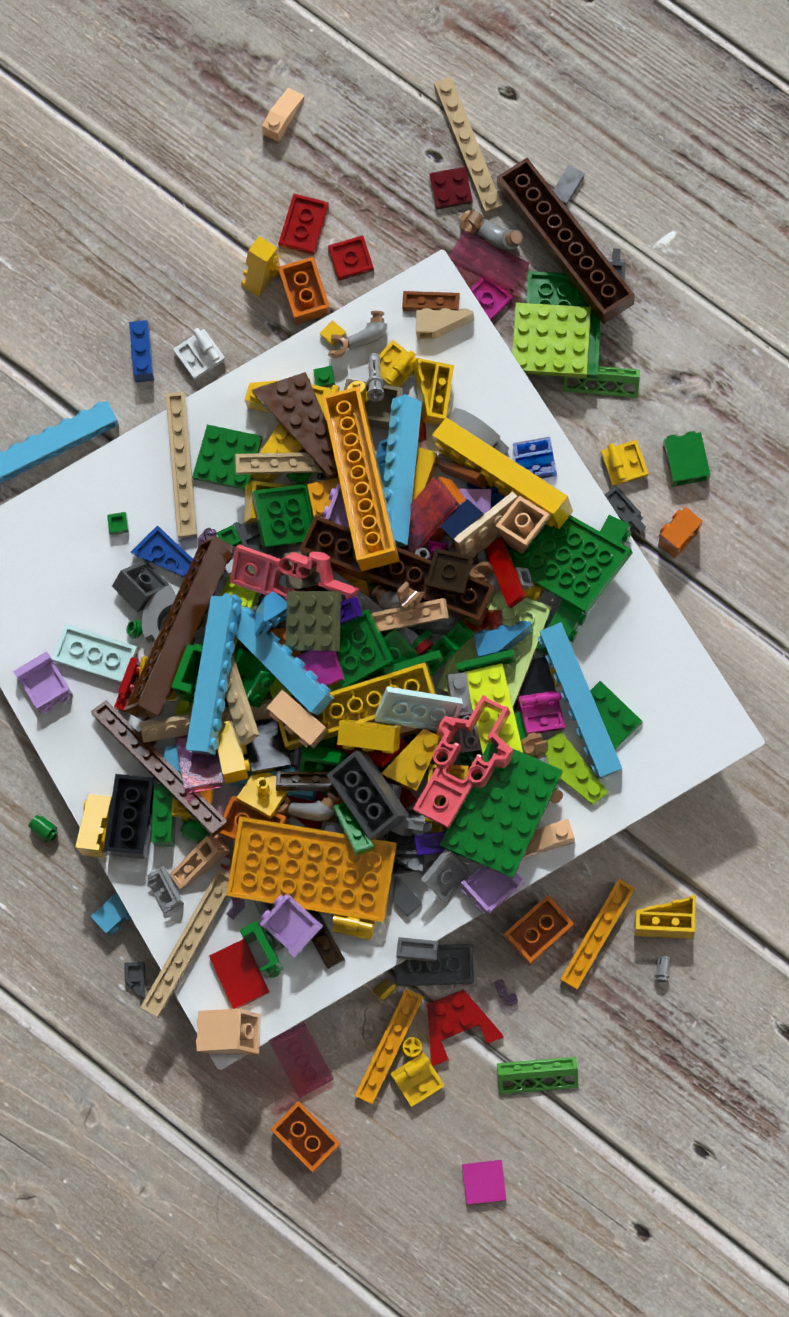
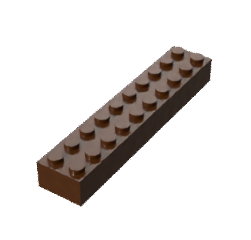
M525 158L497 176L498 189L603 324L634 305L635 294L528 158Z
M315 515L300 547L302 555L308 557L311 552L325 553L330 557L331 568L373 585H381L383 589L388 591L390 589L397 591L407 582L409 583V588L417 592H425L419 603L444 598L446 599L449 615L481 627L496 593L495 585L469 576L465 595L427 588L426 581L432 561L398 547L399 562L361 571L356 559L350 528Z
M213 536L200 543L124 711L142 721L154 718L163 712L165 705H163L164 701L172 693L173 689L171 686L187 644L193 645L196 637L194 635L196 630L198 631L203 624L202 617L209 610L211 596L217 593V584L226 573L224 568L233 557L232 551L234 546L217 536Z

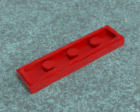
M498 538L485 550L508 607L513 608L524 600L526 595L506 544L502 538Z

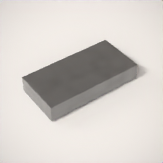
M568 165L553 190L566 206L585 173Z
M398 937L396 958L436 962L438 941Z

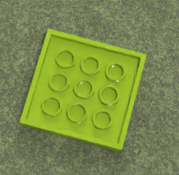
M516 303L512 354L524 373L586 378L591 307Z

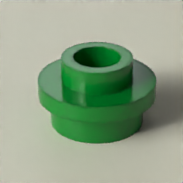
M131 620L128 623L126 633L131 638L136 639L143 633L142 621Z

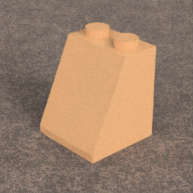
M519 495L497 523L496 527L506 544L520 554H523L546 525L550 514Z
M240 1008L198 1011L197 1051L206 1054H259L261 1014Z

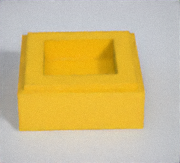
M332 320L320 332V336L334 347L338 342L331 341V335L344 337L346 331Z

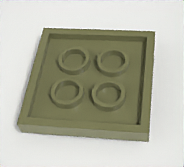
M287 591L286 646L293 651H340L341 592Z

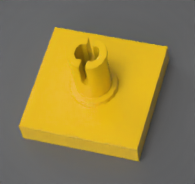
M269 772L251 775L237 796V801L271 819L289 791H276L275 775Z

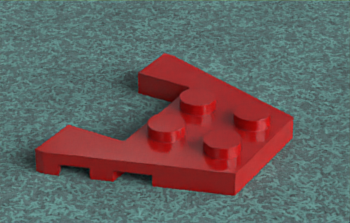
M464 989L427 1004L431 1065L433 1067L449 1061L441 1041L476 1026H480L487 1044L504 1038L499 1029Z

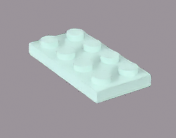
M65 624L52 660L121 683L130 658H135L138 647Z
M386 687L375 714V721L437 731L441 720L445 716L457 718L463 702L462 698Z

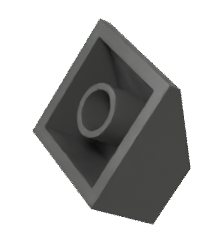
M142 561L121 570L112 587L136 612L144 610L147 602L156 592L169 584L147 561Z

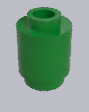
M36 815L28 825L31 832L44 842L53 841L58 835L57 826L43 816Z
M192 819L184 821L180 828L182 837L197 844L206 836H210L197 821Z

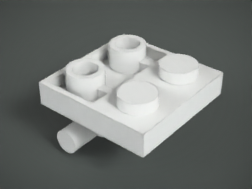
M199 328L192 332L194 334L192 337L173 349L194 380L225 361V357L205 329L200 331Z

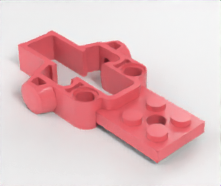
M242 545L236 547L230 583L264 595L274 591L279 596H283L287 601V591L296 590L280 585L281 572L302 580L309 576L310 571L308 569L311 570L317 567L316 572L320 573L321 578L318 586L341 592V594L346 596L345 600L357 597V592L359 591L357 587L333 579L330 557L325 553L311 552L307 557L292 552L279 559ZM249 565L254 567L255 574L250 573L248 570Z
M482 695L469 720L448 716L441 720L437 729V735L441 738V741L433 754L437 768L413 808L415 812L449 829L472 787H484L496 767L506 768L513 757L514 750L498 735L511 714L509 707L502 706ZM488 707L500 713L498 720L488 735L489 742L497 744L498 753H494L489 762H484V756L478 754L466 778L460 780L448 774L461 751V745L456 742L453 745L449 743L458 728L467 729V732L471 733L484 709ZM441 756L448 757L445 762L441 763L438 761ZM477 773L483 774L480 780H474L473 776ZM444 797L446 803L443 806H437L435 804L437 798Z

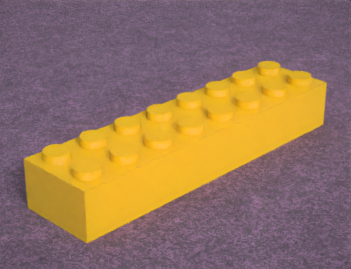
M445 418L432 434L435 441L434 444L438 447V453L444 458L449 457L454 463L481 473L488 482L487 486L491 488L494 486L502 496L506 497L513 492L518 497L520 495L550 514L546 523L548 526H555L560 529L572 514L573 509L566 494L450 419Z
M424 662L329 692L334 699L319 716L311 713L301 702L297 703L329 730L322 739L325 740L338 736L340 720L380 723L375 721V714L386 687L436 694L429 668ZM279 720L278 723L285 747L289 751L302 747V743L298 741L300 736L295 732L291 735L283 728L285 723Z

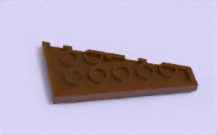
M306 372L252 389V394L256 398L258 397L263 406L275 416L286 432L301 445L303 451L309 454L328 479L338 476L328 424Z

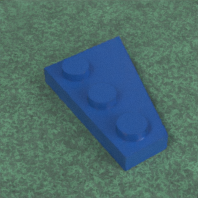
M158 525L131 551L132 555L183 578L193 560Z

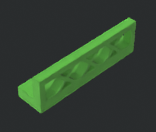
M598 366V378L564 377L563 391L638 398L640 370ZM568 378L577 379L579 384L575 387L567 386ZM589 380H595L598 385L595 388H589L585 383ZM610 381L614 382L617 387L613 390H608L604 385ZM627 383L635 384L634 392L626 391L623 386Z
M576 1057L497 1063L499 1094L579 1088ZM574 1075V1081L572 1082L562 1080L565 1076ZM546 1077L554 1079L552 1083L545 1084L543 1082ZM526 1079L535 1081L531 1085L523 1084ZM503 1081H513L515 1083L511 1087H503Z

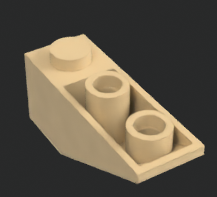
M424 308L417 310V339H436L474 321V312L466 308L459 310L448 308L440 310Z

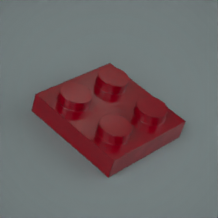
M466 166L429 173L436 210L473 203Z

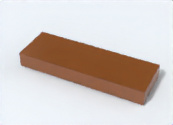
M403 291L402 310L417 311L424 308L432 310L443 308L459 310L460 293Z
M438 457L434 462L442 473L483 489L488 485V482L479 472Z

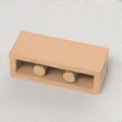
M283 690L267 706V709L271 711L269 716L277 723L279 720L285 723L283 728L291 735L295 732L300 736L298 741L306 748L308 745L315 748L329 731Z

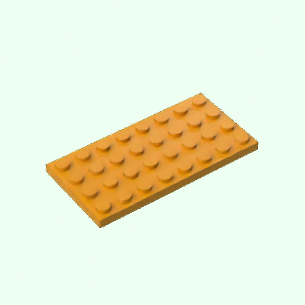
M239 817L226 896L273 904L280 895L284 897L286 894H289L304 909L384 922L397 843L371 839L374 850L355 856L345 834Z

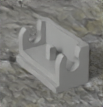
M164 865L147 875V880L164 913L184 904Z

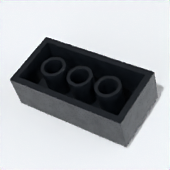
M115 774L104 847L107 855L147 859L152 827L154 784H158L154 777Z

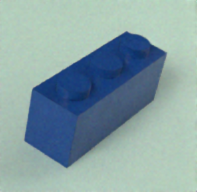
M148 320L129 322L135 381H154Z

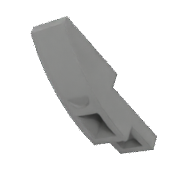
M466 672L446 675L447 696L462 698L463 705L457 718L469 720L473 711ZM477 723L471 733L467 732V729H457L454 735L457 743L461 745V753L481 750Z

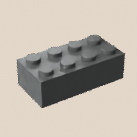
M355 751L327 774L369 839H381L409 816L366 751Z

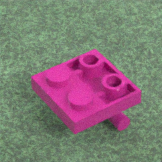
M550 691L518 697L517 700L526 736L534 732L537 734L565 729L559 700L562 699L560 692Z

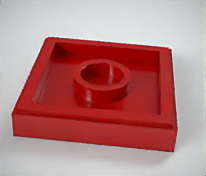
M363 235L328 245L338 281L374 271Z

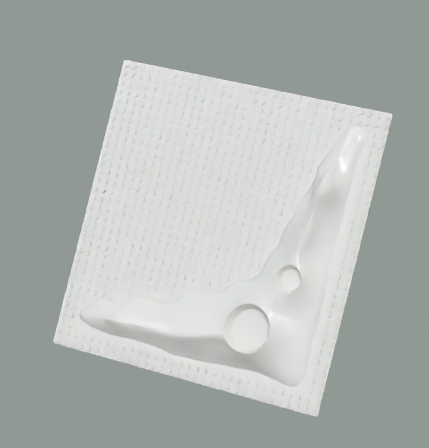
M445 250L436 252L186 398L193 476L207 424L262 436L263 439L259 453L279 424L273 414L247 408L244 399L249 383L282 380L306 372L311 384L316 385L313 369L332 365L335 384L340 387V391H343L346 379L367 382L369 378L368 356L371 353L380 354L394 340L408 352L412 350L416 354V358L454 365L447 417L455 408H459L473 414L490 426L510 448L505 456L568 496L573 509L571 516L598 531L601 530L608 515L620 519ZM403 291L460 293L459 309L466 308L473 311L474 321L436 339H417V311L402 310ZM371 311L384 312L382 318H384V323L387 324V331L381 339L349 350L348 348L340 358L328 356L331 350L342 349L339 342L333 347L320 336V332L332 320L346 331L344 338L347 339V337L367 327V323H370V318L373 317ZM413 374L401 388L404 394L419 400ZM167 409L0 506V688L79 827L84 814L85 799L87 800L88 794L112 797L115 774L153 777L91 714V711L105 700L114 707L121 683L54 662L73 694L70 695L67 701L54 705L53 709L49 712L39 714L13 671L46 651L53 658L65 624L137 646L138 651L135 658L141 662L143 656H149L153 644L152 642H147L143 633L136 639L131 638L126 633V628L131 620L142 621L144 610L136 612L112 587L121 570L145 561L132 555L131 551L158 525L185 552L194 558L200 543L213 536L218 537L216 532L236 522L247 524L244 523L245 490L193 479L197 537L178 539ZM421 415L418 447L436 452L438 457L453 462L451 458L441 456L438 453V447L434 444L435 441L432 434L439 425L424 423ZM370 427L375 451H378L379 442L388 438L389 430ZM437 465L429 484L430 487L439 477L452 480L458 489H483L442 473ZM313 473L303 484L324 480H318V473ZM282 474L273 482L291 486L296 485L289 481L286 477L287 474ZM486 486L485 489L492 490V508L505 497L494 486L492 488ZM126 512L129 532L110 535L107 515ZM409 528L408 538L412 539L416 550L418 548L427 549L428 546L422 545ZM447 535L438 542L448 543L447 548L452 545V541ZM630 536L627 543H623L624 546L632 550V555L587 614L585 613L587 615L586 620L582 626H578L576 630L578 634L574 642L570 641V644L589 689L591 690L601 681L643 723L615 749L623 770L600 778L599 774L596 775L608 791V795L597 803L591 805L569 785L559 780L558 786L559 790L563 793V798L559 803L554 804L551 801L548 803L536 830L569 819L575 843L523 858L517 873L523 879L524 884L508 898L765 744L763 737L632 536ZM302 543L286 546L289 552H300ZM237 546L232 551L233 557L224 568L226 573L217 584L218 591L214 596H221L228 575L232 572ZM477 554L473 560L474 564L480 563L477 559ZM148 562L169 585L171 584L177 595L184 578ZM249 565L248 570L250 573L255 574L254 567ZM286 577V585H285V587L289 588V587H288V582H287V577ZM368 583L371 599L374 600L377 604H379V602L376 600L377 597L371 596L373 590L370 588ZM544 590L538 602L552 606L546 629L560 606L562 599ZM167 615L163 618V620H162V622H161L160 630H161V628H162V626H163V623H164V621H165ZM286 620L284 622L280 621L275 629L286 628ZM203 626L198 631L196 630L194 635L196 639L193 646L195 644H202L205 636ZM432 634L430 640L433 642V646L443 635ZM241 643L240 647L247 648L243 643ZM536 650V653H535L533 659H537V658H540V657H544V656L538 654V653H537V650ZM447 663L431 677L437 695H448V693L439 691L437 688ZM556 687L555 690L557 691V693H561V691H563V687ZM177 695L175 702L165 700L163 704L165 708L161 715L146 721L177 716L175 711L180 697ZM562 697L559 703L565 729L559 731L563 732L593 771L591 764H594L591 756L587 757L583 748L586 742L584 738H579L576 728L579 727L576 720L572 721L568 712L571 706L569 702H564ZM117 710L138 732L141 731L140 722L146 721H142L127 712ZM559 731L541 733L543 740L547 741ZM188 735L158 740L154 748L163 757L166 746L173 747L175 744L186 749ZM295 749L288 750L290 763L294 765ZM398 753V754L391 760V762H392L400 753ZM248 754L244 755V760L248 759ZM433 757L430 761V764L435 763ZM425 772L416 792L401 788L400 802L405 809L409 808L411 810L417 803L428 783L427 772ZM214 783L213 807L223 816L231 796L237 797L243 788ZM336 790V792L331 793V794H333L335 797L338 798V792H337V790ZM335 814L327 820V822L340 824ZM293 816L288 818V825L305 827ZM176 817L174 847H155L151 842L150 834L147 859L109 856L107 853L106 858L97 857L161 970L218 869L230 874L235 842L221 837L230 851L219 863L183 889H179L172 879L184 904L164 913L147 880V875L163 865L170 874L198 845L182 837V832L180 831L183 824L182 817ZM451 852L470 872L464 881L483 866ZM441 853L424 856V874L411 872L392 875L384 922L376 921L372 941L332 932L334 925L332 923L333 917L336 914L319 912L345 958L341 963L327 969L312 940L296 957H293L286 947L274 950L284 969L280 971V975L272 979L270 977L265 978L262 974L270 993L240 1007V1009L261 1014L259 1048L407 960L396 958L398 937L438 941L483 914L474 905L476 901L472 897L467 898L461 891L463 888L461 884L444 903L421 881V878L427 872V863L430 861L435 862ZM396 876L422 902L408 917L394 903ZM231 896L226 897L174 990V994L196 1032L198 1028V1011L233 1009L209 955L244 939L239 931L240 929L255 921H258L259 924L262 922L260 919L261 915L253 900ZM268 903L272 910L275 907V905L272 903ZM266 934L270 944L273 947L274 943L271 937ZM258 939L248 944L260 970L261 967L269 963V960ZM248 1054L209 1055L216 1068L223 1070Z

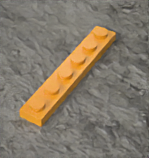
M621 879L617 880L560 981L576 990L579 988L635 891V887Z
M407 988L405 989L356 1091L355 1097L373 1105L424 998L423 996Z

